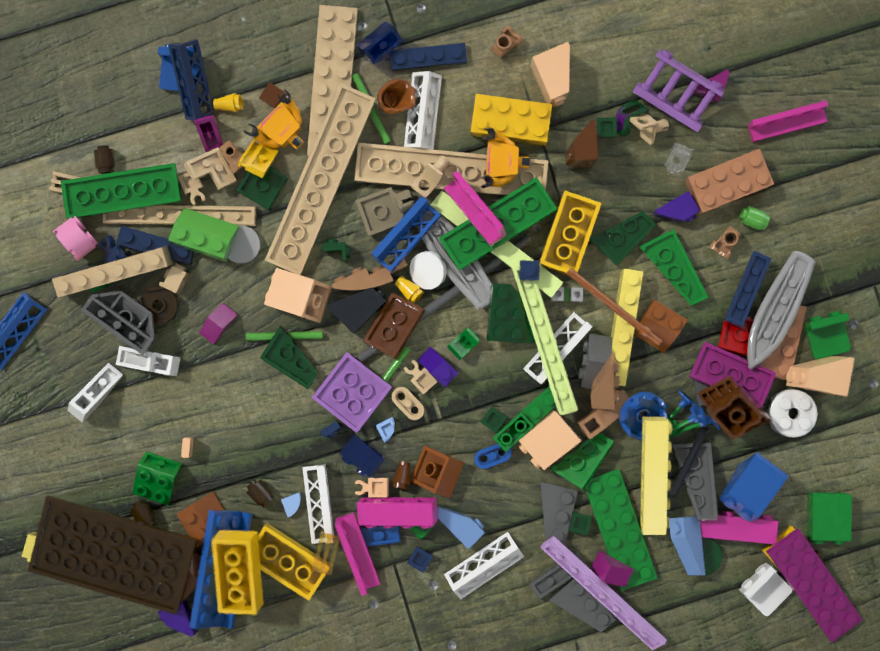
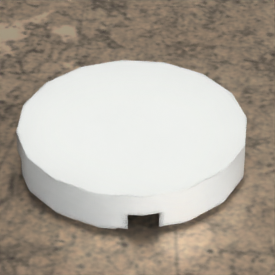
M424 251L412 259L410 275L416 285L423 289L431 290L445 281L447 275L446 265L439 254L432 251Z

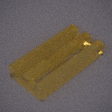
M321 532L312 571L327 575L332 574L340 540L339 536ZM328 538L321 568H317L323 540ZM331 540H335L329 568L324 570Z

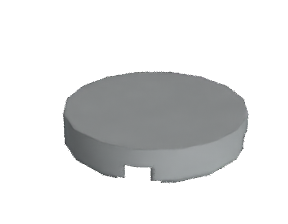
M239 226L228 258L238 264L253 261L261 249V240L258 234L250 227Z

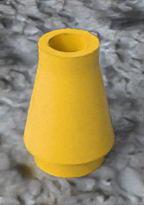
M233 93L214 99V109L238 112L243 109L242 96Z
M403 276L395 283L405 298L412 303H416L424 293L420 286L410 282Z

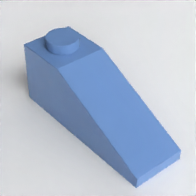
M437 505L438 519L468 549L485 533L483 530L485 526L479 519L476 518L474 520L470 516Z
M696 516L669 518L671 539L687 574L705 575L700 521H697Z

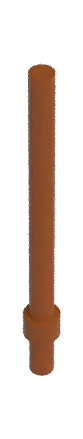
M570 268L567 275L638 330L639 335L643 338H648L656 346L661 344L663 340L651 332V328L646 324H641L574 269Z

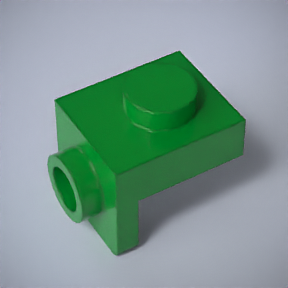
M467 327L447 348L460 361L481 340L475 331Z

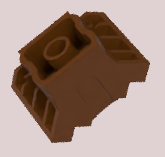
M727 376L697 393L708 408L711 418L733 440L771 421L766 411L762 410L742 386L738 385L731 376Z

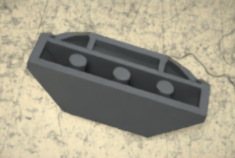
M123 291L93 294L81 309L82 312L141 355L145 354L155 340L153 313Z

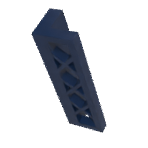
M198 39L184 43L174 42L168 44L185 120L194 121L215 115ZM193 45L194 54L191 58L188 56L186 47ZM194 64L198 66L196 77L192 74L191 70ZM198 83L202 85L203 89L200 95L196 92ZM204 102L208 112L201 114L200 106Z

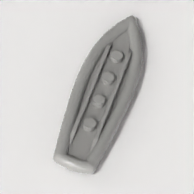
M427 210L422 216L423 221H430L435 215ZM441 215L440 219L422 239L427 249L439 254L442 261L445 262L447 276L478 310L489 306L491 282L478 260L461 271L457 269L439 240V237L455 227Z
M792 252L758 309L748 340L747 358L749 369L755 368L772 355L780 346L794 322L816 263L813 258L803 252Z

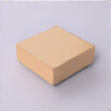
M192 437L183 438L181 452L183 458L192 457L194 442Z

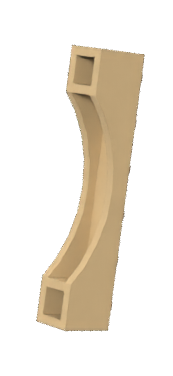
M168 246L60 276L52 279L57 297H62L172 265L173 262Z

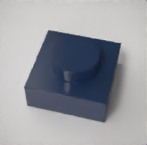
M520 260V280L539 281L540 261Z
M337 420L320 431L324 438L329 436L331 439L340 433L338 429L342 426Z
M416 546L407 564L424 573L433 555Z

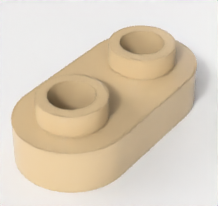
M398 387L393 391V402L409 419L418 420L423 416L424 407L422 403L407 388ZM399 393L405 394L404 400L398 399ZM412 407L418 408L417 414L411 412Z

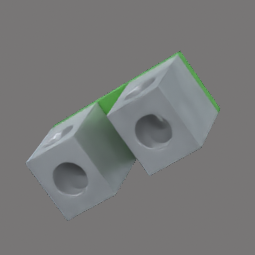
M560 287L551 298V301L582 302L583 288Z

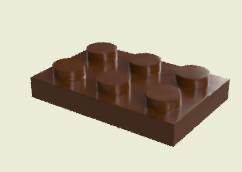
M391 293L362 341L396 360L424 315V308Z

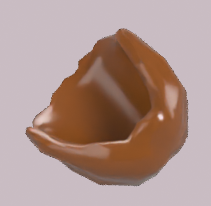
M402 79L389 81L380 88L377 94L379 108L386 114H397L411 109L415 106L416 102L414 88L408 81Z

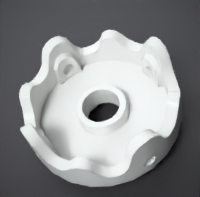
M787 389L774 394L771 397V403L766 412L771 418L769 422L772 430L792 438L801 437L810 432L815 426L818 415L816 404L811 396L795 389ZM791 408H795L798 411L795 419H791L788 415Z

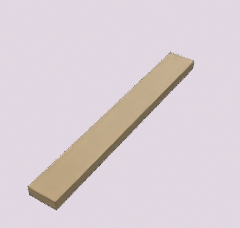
M157 205L103 214V223L174 225L183 209L187 208L238 226H256V207Z

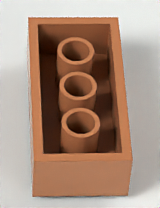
M760 149L692 175L684 180L688 191L700 209L697 212L698 215L774 185Z

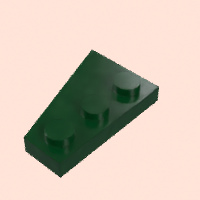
M642 211L590 238L589 241L617 266L655 227L656 223Z
M279 326L260 359L306 389H309L319 371L284 328Z

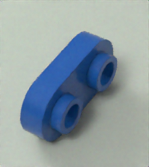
M498 443L476 452L474 456L475 464L479 468L486 469L505 462L511 457V448L504 455L498 454V450L501 449ZM482 455L487 456L486 462L480 461Z

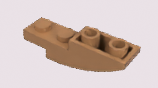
M396 258L393 259V260H391V261L389 262V263H390L389 266H391V265L393 264V262L396 260ZM403 259L392 273L381 265L373 269L372 274H369L366 268L362 269V267L351 271L352 275L346 278L344 275L336 278L332 287L335 290L364 291L369 288L382 287L394 282L391 274L408 267L405 259Z

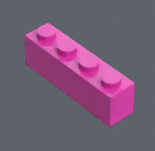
M362 497L357 502L358 525H365L366 528H374L376 526H383L384 528H393L395 526H402V528H412L414 526L431 528L438 521L437 498Z
M722 511V514H718V520L700 521L701 537L776 544L778 521L772 519L771 515L761 514L760 518L749 522L738 515H734V512Z

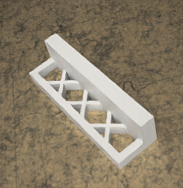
M431 71L412 73L411 86L415 90L416 99L418 96L421 99L418 105L415 102V106L408 110L404 147L431 150L434 148L442 76ZM419 77H423V82L419 87L418 79ZM418 115V122L414 125V117ZM414 133H415V134H416V142H415V143H411V138H412V136H413Z
M575 312L554 333L555 340L559 334H567V343L558 346V348H561L559 352L562 361L592 328L588 322L582 320ZM573 318L582 324L577 331H569V323ZM566 327L567 332H562V330ZM538 351L523 370L539 384H542L547 379L543 363L542 371L537 376L529 369L533 363L542 362V360H537L540 356Z
M326 464L303 467L311 543H334L335 537ZM317 470L318 480L315 483L308 479L307 471ZM314 487L320 492L318 502L310 497V492ZM316 506L322 510L320 521L315 519L312 514ZM320 525L324 529L325 538L315 539V529Z
M507 532L445 573L444 576L454 593L461 600L524 558V555ZM509 540L511 546L506 549H500L501 544ZM494 552L493 558L484 560L485 554ZM473 562L478 563L475 570H468L470 564ZM457 573L462 574L460 580L455 583L452 581V576Z

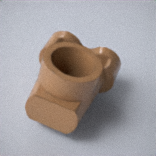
M507 25L501 31V35L497 37L496 42L491 47V51L501 58L514 46L518 47L523 42V38Z
M230 140L227 141L219 150L228 162V168L235 174L243 168V166H237L243 153ZM229 148L234 150L231 155H228L226 152Z
M729 226L717 241L714 240L709 247L728 260L733 254L731 251L738 242L741 233ZM728 234L733 235L732 241L726 240Z

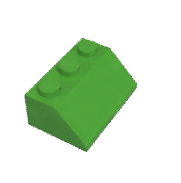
M184 208L176 219L168 240L173 245L227 262L239 226Z

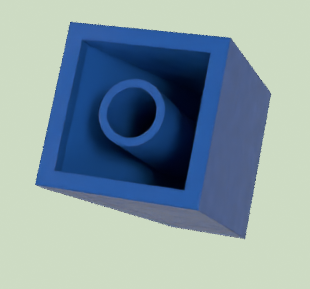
M757 452L738 464L719 500L725 506L737 512L742 519L752 522L761 516L788 478V475Z

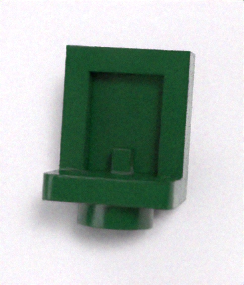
M338 239L327 240V243L322 244L324 253L342 252L344 263H347L348 258H351L350 246H347L346 242H338Z

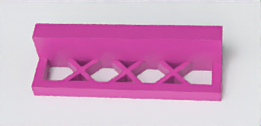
M827 100L752 120L747 124L752 142L826 123L827 118L824 108L828 106Z
M456 171L453 173L454 181L447 185L444 190L491 247L506 236L504 226L460 173Z
M353 512L336 518L335 527L361 596L367 594L368 588L380 585V579L358 525L356 515Z

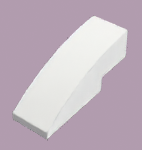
M119 346L116 365L177 376L181 357L146 351L144 355H141L133 348Z

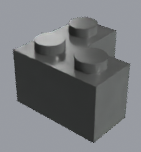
M589 334L588 341H584L582 352H586L582 358V366L584 367L579 369L578 379H581L582 388L592 389L593 380L612 354V337Z

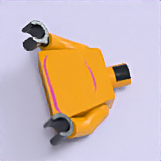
M284 89L286 92L285 98H281L277 94L281 103L258 127L248 124L253 130L251 133L244 130V133L253 136L256 141L266 147H282L284 149L290 143L297 150L304 143L298 136L302 130L300 127L302 118L299 108L290 99V93Z
M484 128L488 132V136H482V139H490L491 141H488L486 175L480 177V179L485 180L486 184L481 185V188L489 186L503 187L513 181L514 177H517L518 168H529L530 157L519 156V147L513 141L495 132L493 128Z

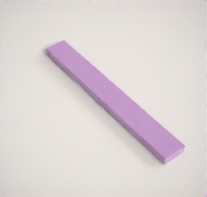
M553 536L543 542L540 548L650 649L654 650L665 644L666 638L557 538Z

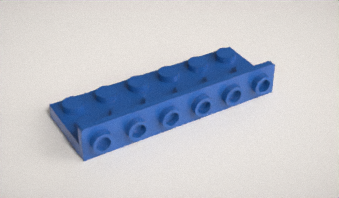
M209 510L190 622L191 628L201 629L221 626L229 629L234 628L236 614L218 612L212 539L220 530L250 531L251 513L239 510Z

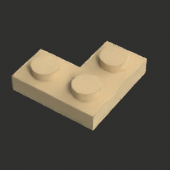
M215 148L184 163L192 181L210 174L218 190L237 181L228 168L229 166L219 148Z

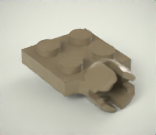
M392 187L356 200L369 237L396 226L415 204L414 200H412L414 197L411 191L404 190L394 193Z

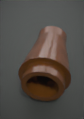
M399 461L398 468L392 479L393 488L408 489V486H410L411 463Z

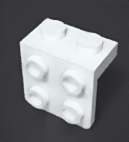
M766 562L755 570V574L751 578L743 582L739 591L763 615L769 616L792 593V588Z

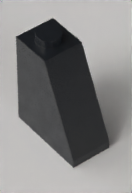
M369 288L330 303L326 307L355 334L386 303L384 300L386 295L379 288L376 291L373 288Z

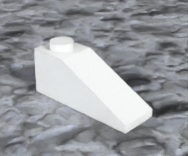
M108 363L69 402L68 412L83 423L101 404L122 378L123 374Z

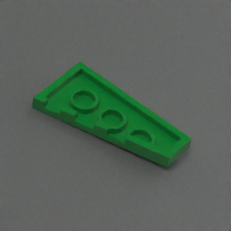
M674 229L639 246L690 306L709 298Z

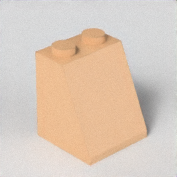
M569 42L532 57L530 64L546 103L552 104L554 108L564 104V100H566L569 93Z
M276 268L275 273L272 275V282L269 291L266 293L264 304L321 323L332 287Z
M829 356L790 366L786 375V385L825 394L848 396L855 358Z
M551 410L519 440L520 444L518 447L524 454L529 452L533 457L530 461L537 469L541 467L545 470L581 442V440L558 413Z

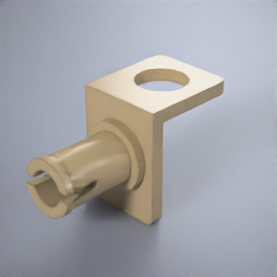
M647 113L630 118V122L641 130L640 137L650 145L654 144L656 133L667 131V127H669L666 119L656 121Z
M441 155L434 165L428 162L423 173L411 185V188L424 198H427L439 184L443 176L442 172L449 166L450 161ZM426 181L429 184V189L426 191L421 190L418 186L419 182Z

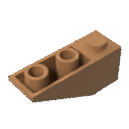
M615 353L610 355L593 380L591 409L615 410L616 402L620 401V390H616V388H619V376H616V373L619 372V361H615Z
M622 389L620 391V401L616 402L615 410L594 409L576 422L588 439L593 438L619 418L623 404L629 399L628 395Z

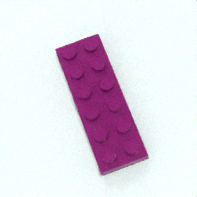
M796 528L766 551L830 642H834L863 620L799 529Z

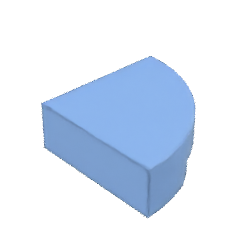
M393 417L376 425L384 443L394 433L395 421Z
M300 492L281 499L287 517L292 516L298 510L301 501Z

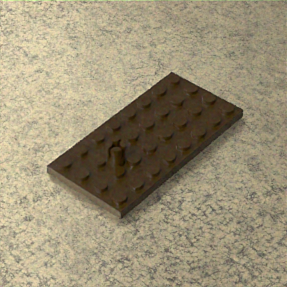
M47 496L28 571L177 615L198 539L53 496Z

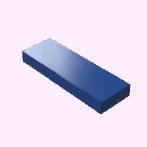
M376 526L374 528L360 527L367 547L401 542L399 526L393 528H384L383 526Z

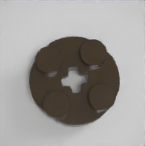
M154 286L147 289L139 300V304L153 313V324H166L177 315V297L172 291L164 287ZM157 300H160V303H163L164 305L163 307H161L160 311H158L157 308H154V304H157Z

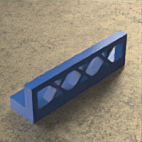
M421 196L373 250L371 254L374 260L392 273L440 219L441 214L429 205L427 199ZM427 210L435 215L430 221H423L422 216ZM412 227H421V232L418 235L410 236V229ZM408 240V247L398 250L397 244L400 241ZM395 254L396 260L391 266L383 261L388 255Z
M25 292L21 294L0 322V353L3 352L4 356L0 361V370L3 369L48 310ZM33 305L40 309L36 315L29 316L28 311ZM26 322L27 327L25 330L17 332L18 324ZM15 337V343L12 346L5 347V341L8 338Z

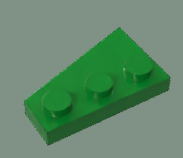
M598 433L593 438L582 443L572 454H568L558 465H554L551 470L576 487L584 490L615 442L602 433Z

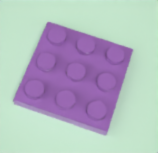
M346 352L313 395L312 399L358 433L393 387Z

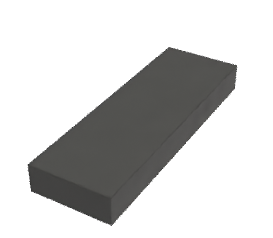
M577 551L573 552V554L583 562ZM557 563L530 581L529 585L540 600L573 577Z

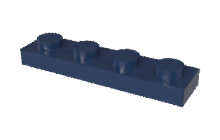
M465 43L389 51L392 71L467 63Z
M121 226L116 242L117 245L142 252L168 246L172 260L191 265L194 251L173 245L167 238Z
M756 251L752 252L724 317V321L739 328L743 327L772 258Z

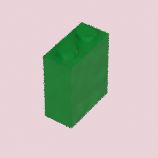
M808 492L807 538L813 540L815 544H825L826 541H833V544H845V541H851L852 494Z

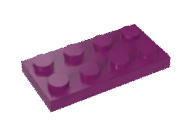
M704 342L689 378L711 386L727 376H731L762 408L776 372L760 365L749 369L748 360Z

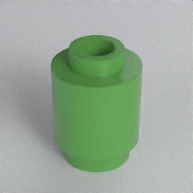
M747 206L746 209H742L739 219H741V224L757 230H765L770 216L766 215L764 211Z

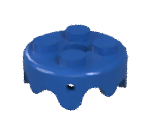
M637 393L623 404L619 413L620 425L630 438L642 440V417H666L668 419L665 410L668 406L654 393ZM642 411H645L644 415L638 417Z

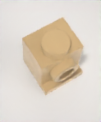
M176 263L171 269H167L164 275L165 281H160L159 285L176 294H180L189 273L185 272V267Z

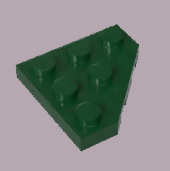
M491 283L486 340L536 343L521 295L512 284Z

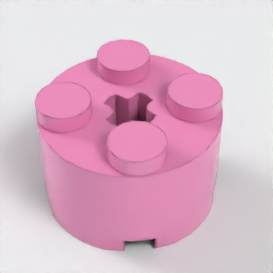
M75 216L73 218L70 217L53 230V233L56 234V237L63 246L74 255L73 257L79 261L95 249V245L98 242L88 231L84 232L86 227Z

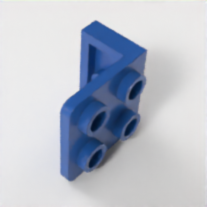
M166 44L165 47H158V55L162 58L159 87L162 90L179 91L169 46ZM188 46L186 47L188 56L192 58L194 49ZM194 64L191 70L192 74L196 77L198 66Z

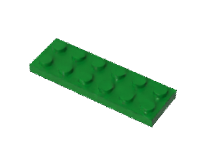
M175 163L61 181L66 219L75 216L82 218L182 202Z
M537 177L488 207L504 226L506 236L490 247L469 220L439 237L440 242L459 271L557 211V207Z
M619 468L592 477L585 490L609 556L634 569L625 587L619 586L620 590L623 591L657 579Z

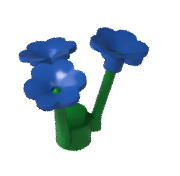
M678 391L682 400L668 417L669 422L672 424V434H669V439L696 427H704L711 423L716 426L717 430L720 429L718 424L711 418L710 413L706 417L701 407L683 391ZM688 404L692 405L690 408L692 415L680 424L676 419L672 421L682 408L684 409ZM690 422H691V423L697 422V423L692 424V425H690V426H687V427H685V428H681V427H683V426L689 424Z

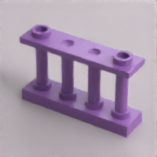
M659 49L655 56L660 58L646 82L642 84L640 82L637 83L633 93L698 132L703 124L701 115L715 94L722 97L724 94L723 85L715 80L711 82L674 59V55L671 52ZM666 63L676 68V71L663 91L656 93L652 90V85ZM684 73L693 80L678 103L675 102L674 104L668 100V96ZM700 83L708 88L709 91L695 112L690 114L685 111L684 106Z

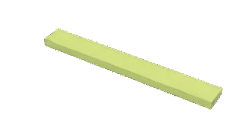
M443 191L439 193L430 205L455 226H459L468 220L450 196ZM509 241L491 251L493 255L511 268L520 266V260H533ZM539 266V281H537L539 290L552 298L563 282L544 267Z
M520 266L512 268L559 416L576 412L578 408L537 281L520 280Z

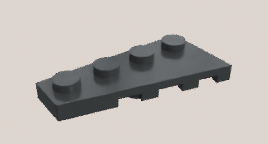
M693 443L672 444L680 470ZM702 443L686 475L684 484L697 521L718 520L712 448L711 443Z

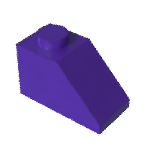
M688 191L652 213L657 217L676 222L686 220L688 223L697 217L696 213L700 209Z
M432 347L418 359L444 387L458 374Z
M186 599L181 603L177 615L161 610L158 611L161 621H164L166 626L190 637L198 632L197 629L190 627L192 614Z

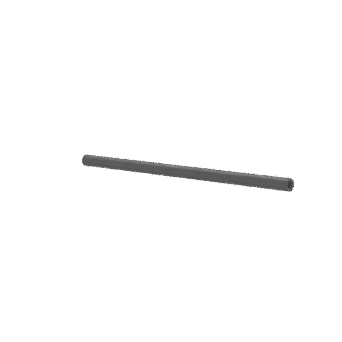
M527 234L513 245L522 250L531 244L533 240ZM495 257L483 265L482 268L487 275L504 262ZM455 285L424 307L425 313L419 323L462 293ZM370 346L358 354L357 357L363 363L379 351Z

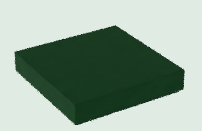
M271 167L263 178L247 171L236 192L270 211L289 178Z

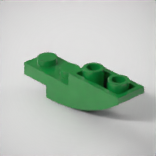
M550 385L493 437L505 452L556 407Z

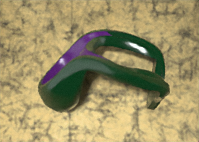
M630 101L623 104L616 113L617 133L621 136L629 135L631 132L630 118L641 114H648L649 108L644 107L638 101ZM634 105L640 108L634 113L624 114L625 110Z

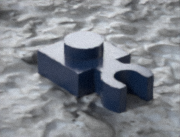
M112 236L105 237L106 242L98 243L99 247L106 251L107 254L104 258L108 263L127 258L120 245L115 246V240Z

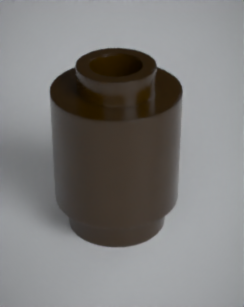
M108 145L97 146V150H94L95 169H98V174L113 173V168H115L113 149H110Z
M254 479L246 487L248 489L246 493L258 506L261 505L264 508L274 499L273 492L261 480L257 482Z
M142 499L132 504L133 508L130 511L135 521L149 525L156 523L154 513L148 501L144 503Z

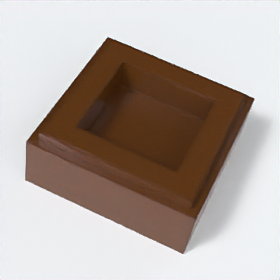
M269 82L259 99L275 109L281 102L277 94L284 98L286 93Z

